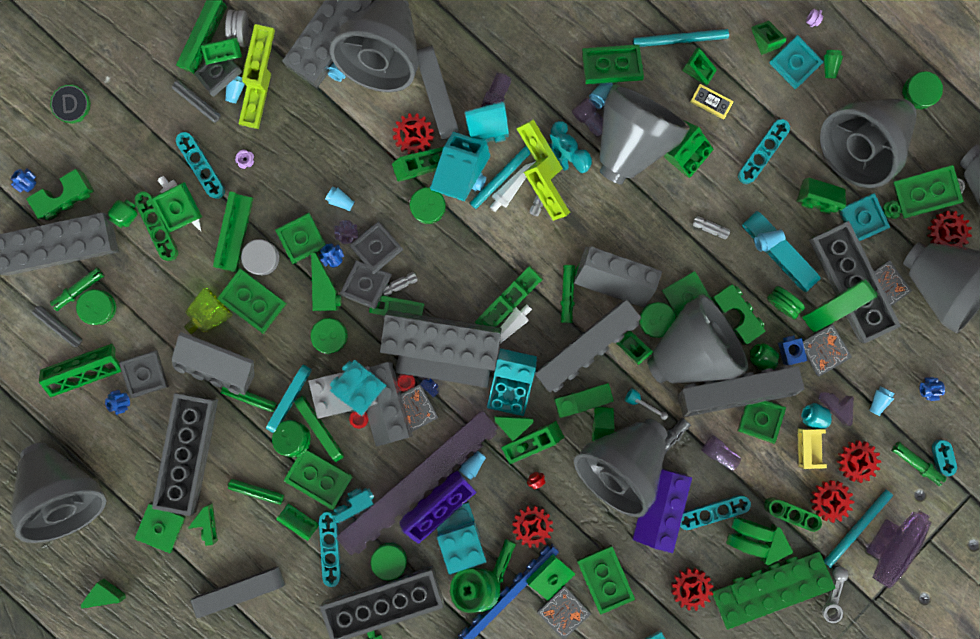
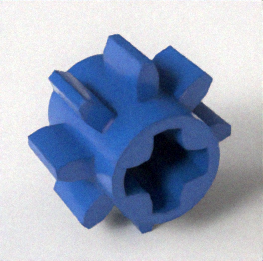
M27 168L24 171L22 169L16 170L10 178L13 181L11 185L20 193L23 190L29 192L36 185L34 180L36 176Z
M333 244L325 245L321 249L322 254L319 255L323 265L327 266L329 264L332 268L340 265L342 257H344L340 246L336 245L334 247Z
M925 378V383L920 384V394L922 397H926V400H940L939 396L945 393L944 383L938 381V378Z
M118 389L107 395L108 398L105 399V405L109 412L115 411V414L118 415L128 410L127 407L130 406V399L127 393H120Z

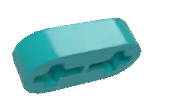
M945 440L934 441L931 448L937 471L945 476L954 475L957 471V463L952 445ZM941 445L945 446L946 448L943 449V452L938 451V448H941ZM946 464H950V467L947 468V470H943V467H945Z

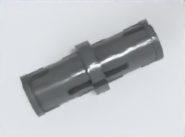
M683 417L671 430L667 431L665 454L676 441L679 442L681 440L680 437L691 426Z

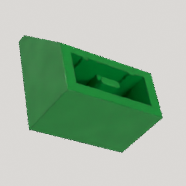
M685 121L690 127L686 136L679 145L665 154L664 157L686 177L690 178L714 149L698 126Z
M808 177L802 181L796 202L802 203V207L808 209L818 208L820 209L819 212L831 215V213L845 209L846 191L844 188Z

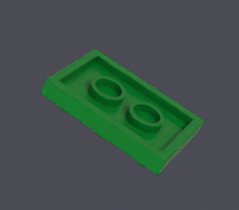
M639 45L582 48L586 84L643 81L644 73Z
M954 165L893 182L903 219L964 202Z
M243 269L238 270L217 298V300L262 334L267 331L287 304Z
M307 449L304 454L297 457L284 482L334 510L352 480L353 475Z
M612 545L577 560L600 615L635 600Z

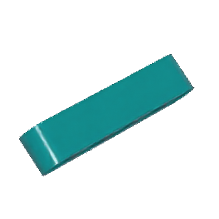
M758 211L753 213L742 224L744 230L753 239L760 233L777 231ZM786 239L766 251L772 260L802 291H809L821 279L819 274Z

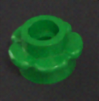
M896 200L886 202L883 206V212L887 218L896 219L902 212Z

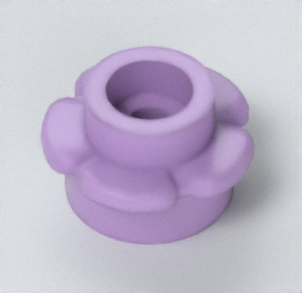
M813 9L806 19V23L810 27L818 26L823 19V15H821L822 10Z
M247 150L239 151L235 157L236 163L243 169L251 167L254 163L253 153Z

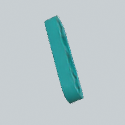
M777 120L769 128L739 170L738 179L741 183L749 184L760 174L790 131V125L786 120ZM783 125L784 131L780 132L777 136H774V134L778 130L777 126ZM766 139H771L774 142L773 149L765 147ZM756 154L763 157L761 165L756 164L753 160ZM751 167L755 168L750 173L752 178L745 179L743 172L749 171Z
M187 132L178 134L176 144L206 193L214 199L223 197L225 187L195 138ZM184 137L190 139L188 140V144L190 145V147H192V149L189 150V148L185 144H181L184 142ZM197 152L200 154V160L193 163L191 155ZM203 169L210 170V176L207 179L201 177ZM212 181V183L216 187H220L218 189V194H215L214 192L211 193V191H213V187L211 186V184H209V182Z
M304 364L301 366L268 422L267 430L273 433L278 425L283 422L312 371L311 368Z
M736 495L684 511L681 521H684L685 516L689 519L694 518L693 513H695L698 523L695 520H690L688 522L689 525L686 526L681 522L680 527L684 530H691L744 514L749 511L751 502L743 495ZM740 499L743 502H746V504L743 505L742 509L739 506L733 507L735 511L732 512V507L729 504V502H731L733 505L739 504ZM723 504L727 505V513L720 515L718 507ZM701 511H709L710 516L707 520L700 519Z
M325 511L319 518L323 583L328 587H335L341 579L338 523L331 521L330 529L334 528V530L324 531L328 527L327 522L323 521V519L327 515L332 519L331 514L334 513L332 511ZM325 535H333L335 538L334 543L327 544L324 540ZM327 554H334L336 561L328 563L325 559ZM336 566L337 569H333V576H336L337 578H335V580L331 582L330 579H327V577L330 575V569L326 570V567L332 568Z

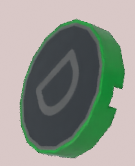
M75 85L59 87L53 93L50 102L52 113L56 118L71 124L81 122L86 114L88 115L91 105L86 92Z

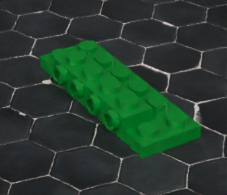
M820 552L798 559L797 556L786 560L788 564L782 566L779 563L768 567L769 571L762 573V570L750 573L751 577L744 580L743 576L732 580L734 584L713 591V598L726 630L836 589Z

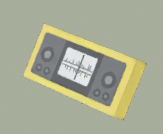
M699 84L690 102L724 120L734 101Z

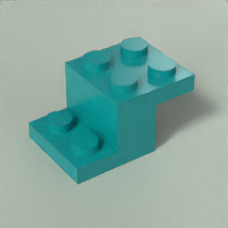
M468 501L437 527V539L449 574L486 563L478 528Z

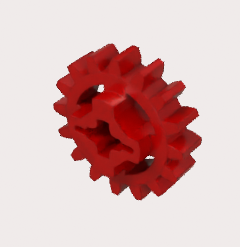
M408 113L407 119L401 116L402 122L396 121L398 128H393V132L397 133V135L392 137L393 140H398L395 143L396 147L402 146V153L407 150L408 155H411L412 151L419 153V150L425 151V146L431 147L429 141H434V137L430 134L434 133V130L429 129L431 122L425 123V116L419 119L418 113H416L415 117ZM415 122L414 125H407L408 123ZM423 127L426 130V137L421 135ZM401 131L406 136L404 141L401 140ZM416 131L418 137L413 136L411 138L409 132L414 133ZM416 143H419V144H420V145H418V146L411 147L412 144H416Z
M945 211L943 214H937V219L930 221L933 226L927 228L931 230L927 237L933 238L930 244L937 243L958 247L968 244L969 242L966 238L972 237L968 233V230H971L972 227H967L966 225L969 220L964 221L963 214L957 216V211L951 213ZM946 219L952 220V221L949 222V223H948V222H943V221L946 220ZM950 241H952V242L955 241V242H956V243H954V244H947V243L950 242Z
M856 440L855 444L848 442V448L842 447L844 452L838 453L842 458L837 460V463L842 464L838 469L845 471L843 473L844 477H849V480L853 482L857 480L859 483H862L863 479L870 481V475L876 477L874 471L880 470L877 467V463H881V460L876 458L880 453L873 452L875 450L874 446H869L868 442L864 441L861 443V441Z
M830 480L829 484L822 481V487L816 485L818 491H812L815 498L810 499L811 502L815 503L811 508L818 510L816 515L822 516L824 521L829 519L832 523L835 522V518L840 522L842 521V516L848 518L847 511H853L849 506L854 503L853 500H850L853 493L847 492L848 486H842L843 483L839 481L835 483L834 480ZM837 489L842 493L843 497L839 496ZM821 505L826 507L827 513L822 509Z
M528 505L526 511L520 509V516L514 515L517 521L512 522V525L516 527L512 532L518 533L515 539H522L521 545L527 542L529 548L532 547V544L539 548V542L545 545V538L551 539V535L548 532L554 531L553 527L549 526L553 524V520H548L550 517L549 513L543 514V507L538 511L537 505H534L533 509H530ZM530 514H535L533 517L530 518L525 517ZM542 518L545 521V529L542 526H540ZM536 522L537 529L533 528L530 530L529 524L533 525ZM520 524L525 527L524 534L520 531ZM536 535H539V536H540V537H538V538L531 539L532 536H536Z
M687 567L685 573L681 570L679 571V577L674 575L676 583H671L672 587L675 588L671 590V593L676 595L673 599L675 602H679L681 608L686 605V609L690 611L691 606H693L697 611L699 605L703 608L705 607V601L710 603L708 595L711 596L714 593L709 589L714 586L712 583H708L711 579L709 576H705L703 570L698 573V569L694 567L692 572ZM703 584H704V592H702V590H701V586H702ZM680 586L683 587L682 596L680 594ZM690 586H691L692 588L695 587L696 589H695L694 591H692V590H689V587H690Z

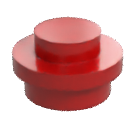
M400 374L397 377L398 386L401 391L407 392L414 388L415 378L413 375Z
M353 411L349 417L350 424L357 429L365 427L369 421L366 412L363 416H360L357 412Z
M534 472L528 477L527 484L532 489H538L545 484V475Z

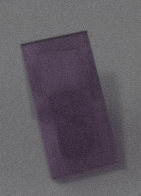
M822 392L817 397L843 425L851 426L853 424V396L847 395L840 402L833 393Z

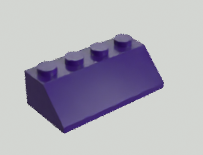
M662 468L655 502L645 515L638 517L632 540L654 549L670 553L674 552L692 477Z
M457 470L455 473L450 474L440 486L435 487L432 493L425 499H422L412 511L407 512L403 519L399 521L400 527L407 536L419 544L477 492Z

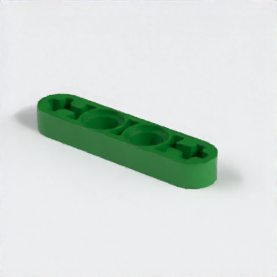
M139 192L135 196V204L160 258L165 261L175 260L178 256V249L151 199L153 196L148 192ZM143 196L149 198V200L146 201L148 207H153V209H148L145 204L141 203V201H143ZM151 213H156L157 220L154 223L148 221V216ZM159 230H163L165 238L159 241L156 238V233ZM167 243V248L173 251L170 253V257L164 255V253H166L167 250L165 246H160V244Z
M303 395L294 401L296 407L330 457L335 462L344 458L342 450L321 419L317 418V414Z

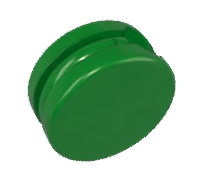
M927 71L919 72L910 77L902 89L903 99L910 101L915 109L918 110L926 109L936 104L943 94V85L940 78L934 73Z
M425 187L417 190L412 195L410 210L419 222L433 224L443 217L446 204L441 193L431 190L430 187Z
M776 286L771 294L767 296V300L776 309L791 319H797L798 314L805 309V305L798 298L780 286Z
M96 289L84 292L78 298L76 304L79 318L90 325H103L110 322L115 316L117 309L116 301L110 293Z
M651 303L640 312L641 319L639 320V325L646 335L653 338H661L675 321L676 315L673 309L665 303Z
M325 318L315 323L310 337L313 346L318 351L331 354L340 351L346 345L348 333L344 324L339 320Z
M293 420L281 422L272 436L274 449L279 454L288 457H299L304 454L311 441L309 429L304 424Z
M393 542L383 543L378 546L371 557L373 573L378 578L386 581L399 578L407 565L405 550Z

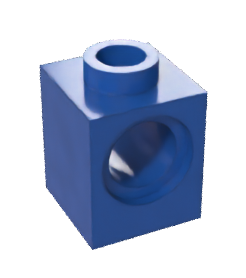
M795 335L783 338V342L778 343L783 365L807 361L802 338H795ZM790 345H794L796 349L793 355L788 351Z

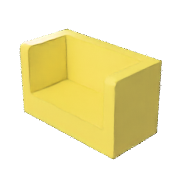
M797 428L799 467L803 469L827 468V464L822 463V433H826V429Z

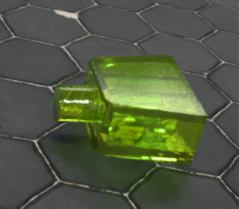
M203 288L185 312L191 320L184 328L190 334H193L198 328L203 332H209L231 318L233 314L223 303L217 300L216 295L210 289Z

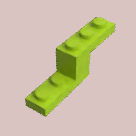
M254 24L242 82L247 88L239 125L259 129L271 78L267 64L275 33L274 28Z
M534 119L516 128L536 160L533 165L524 171V174L554 221L570 213L551 181L563 168Z

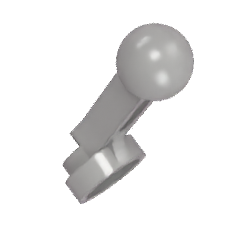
M838 566L833 570V583L836 589L830 591L826 605L822 609V615L829 623H837L843 617V610L838 605L843 583L848 579L849 574L847 569L842 566ZM830 608H836V613L833 616L827 615V611Z

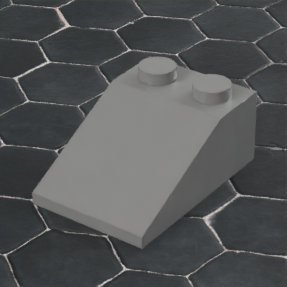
M344 372L309 381L317 418L353 410L330 392L332 388L330 383L335 377L338 376L340 378ZM376 398V400L371 404V406L378 404L377 398Z

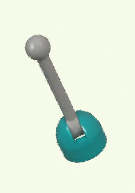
M631 388L624 399L625 402L631 405L640 403L660 415L661 419H667L668 414L666 412H661L642 401L641 395L637 390Z

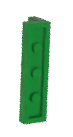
M206 0L178 59L177 67L192 74L198 70L204 57L201 45L211 43L227 9L226 4L222 0Z
M229 191L213 267L237 272L254 198Z
M109 344L41 369L38 382L51 398L122 372L120 364L115 358L116 348L113 344ZM110 362L114 365V368L111 369L103 368V365ZM89 370L97 371V373L92 376L85 374V372ZM69 377L79 378L76 382L66 381ZM55 383L61 385V387L52 390L49 385Z

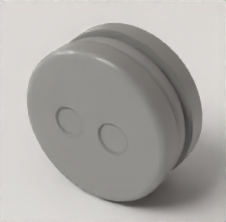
M228 10L225 24L226 39L237 37L239 46L246 47L249 37L247 13L245 10Z
M252 240L242 250V264L246 270L253 274L267 275L277 268L279 252L272 243L266 240Z

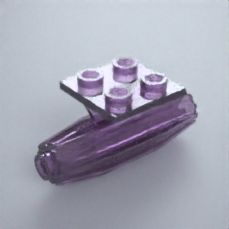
M920 510L918 513L912 512L900 527L888 519L884 521L866 552L879 559L872 577L873 579L891 589L904 575L925 541L932 523L928 520L930 516Z

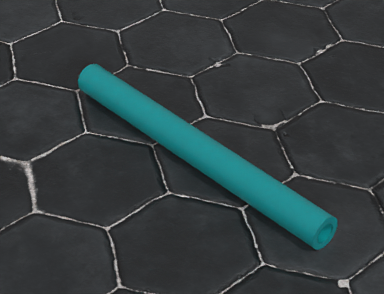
M720 29L633 38V45L646 47L728 39L729 30Z
M527 145L469 202L475 210L531 154Z
M885 489L824 559V563L831 568L889 502L893 497L892 493Z

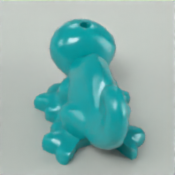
M555 122L551 128L550 138L552 143L549 146L563 170L566 171L569 168V160L578 172H587L592 165L590 153L587 150H578L577 141L571 135L566 134L568 126L565 122Z

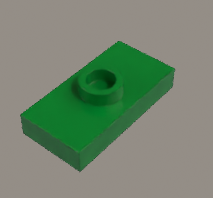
M237 37L201 45L206 65L242 57Z
M289 503L276 519L307 541H309L319 527L317 522Z

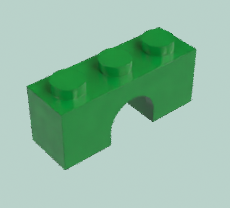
M75 169L61 177L60 181L64 189L58 198H54L51 191L41 189L26 198L37 218L50 221L57 217V213L71 209L74 203L88 199L90 194L94 192V189L84 172Z
M730 284L713 295L711 299L722 313H726L730 309H735L739 313L740 321L733 330L742 345H747L766 332L763 328L765 325L759 317H755L751 304L743 300L741 290L736 285Z

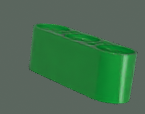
M769 497L764 502V509L774 517L812 532L818 531L822 527L821 518L808 510L776 497ZM778 502V509L772 511V505ZM796 510V516L790 519V512ZM811 517H813V518H814L813 524L810 525V526H808V524H807L808 519L811 518Z

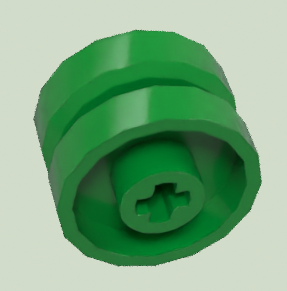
M734 517L731 527L739 533H729L726 543L747 554L768 558L770 547L760 540L765 542L773 541L776 531L753 521Z
M468 568L459 571L453 577L450 584V596L453 604L462 612H483L491 609L497 603L500 596V585L497 577L488 569Z

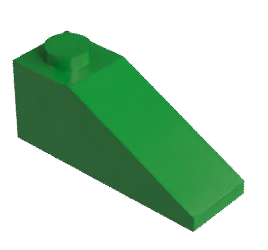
M444 147L398 158L392 163L397 181L412 179L436 171Z
M311 253L313 311H339L338 306L342 304L341 295H338V291L319 255Z
M609 383L554 398L560 418L614 402Z
M553 421L501 448L509 464H512L556 445L565 437L557 421Z

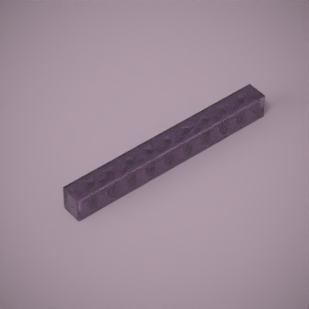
M483 410L480 411L344 529L336 539L350 555H353L355 552L357 554L362 552L367 547L365 543L369 540L373 542L381 535L379 532L384 527L388 529L396 522L394 520L399 514L403 516L410 510L408 506L412 502L417 504L424 497L423 493L427 489L432 491L439 484L438 480L442 476L447 478L454 471L452 468L457 463L459 466L468 459L467 455L471 451L473 453L477 452L483 446L481 443L486 438L488 440L492 439L497 434L495 431L498 429L496 424Z

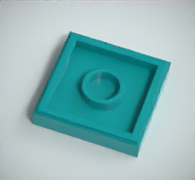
M798 35L769 62L794 89H797L824 63Z
M875 193L846 205L845 209L839 211L843 222H850L859 241L890 228Z

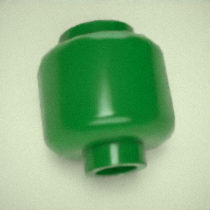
M127 199L124 202L117 200L108 211V216L110 217L108 220L121 229L123 226L129 227L138 215L134 209L136 205Z
M757 344L751 349L750 362L759 370H774L778 366L779 354L768 344Z

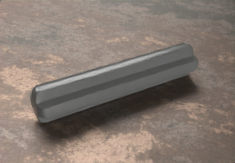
M178 80L174 82L172 89L212 122L216 123L220 119L221 115L184 84Z
M36 306L32 311L34 316L73 347H78L82 343V339L42 306Z

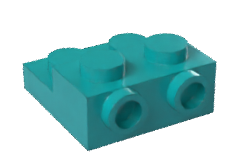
M356 360L353 362L349 361L342 369L344 371L343 375L340 378L338 376L335 377L330 383L332 387L330 392L360 416H363L387 385Z
M357 488L347 493L349 497L345 498L348 506L343 504L335 508V513L331 514L333 521L340 523L373 505L372 499L374 497L369 488L363 490Z

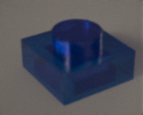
M425 378L419 384L433 398L439 392L437 389L439 385L431 378L429 381Z

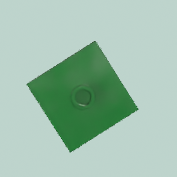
M185 182L151 198L168 233L202 218Z
M310 213L275 229L292 264L311 256V253L320 251L326 245Z
M695 271L661 290L676 317L685 305L696 297L703 294L711 299Z
M770 401L745 405L737 431L775 444L786 407Z
M149 503L135 540L171 553L186 516L152 509L153 503Z
M552 554L526 580V583L549 601L575 575V572L557 556Z

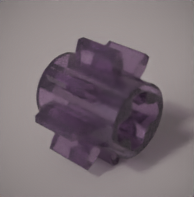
M348 220L340 221L339 226L334 227L335 239H339L343 244L352 243L353 238H358L357 225H353Z

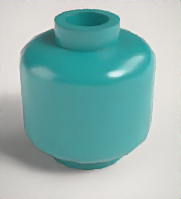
M817 403L805 406L801 413L803 423L812 429H826L832 422L830 410Z

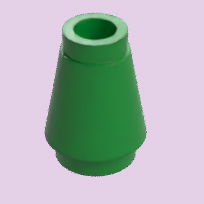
M826 50V55H824L825 78L837 79L843 59L842 51Z

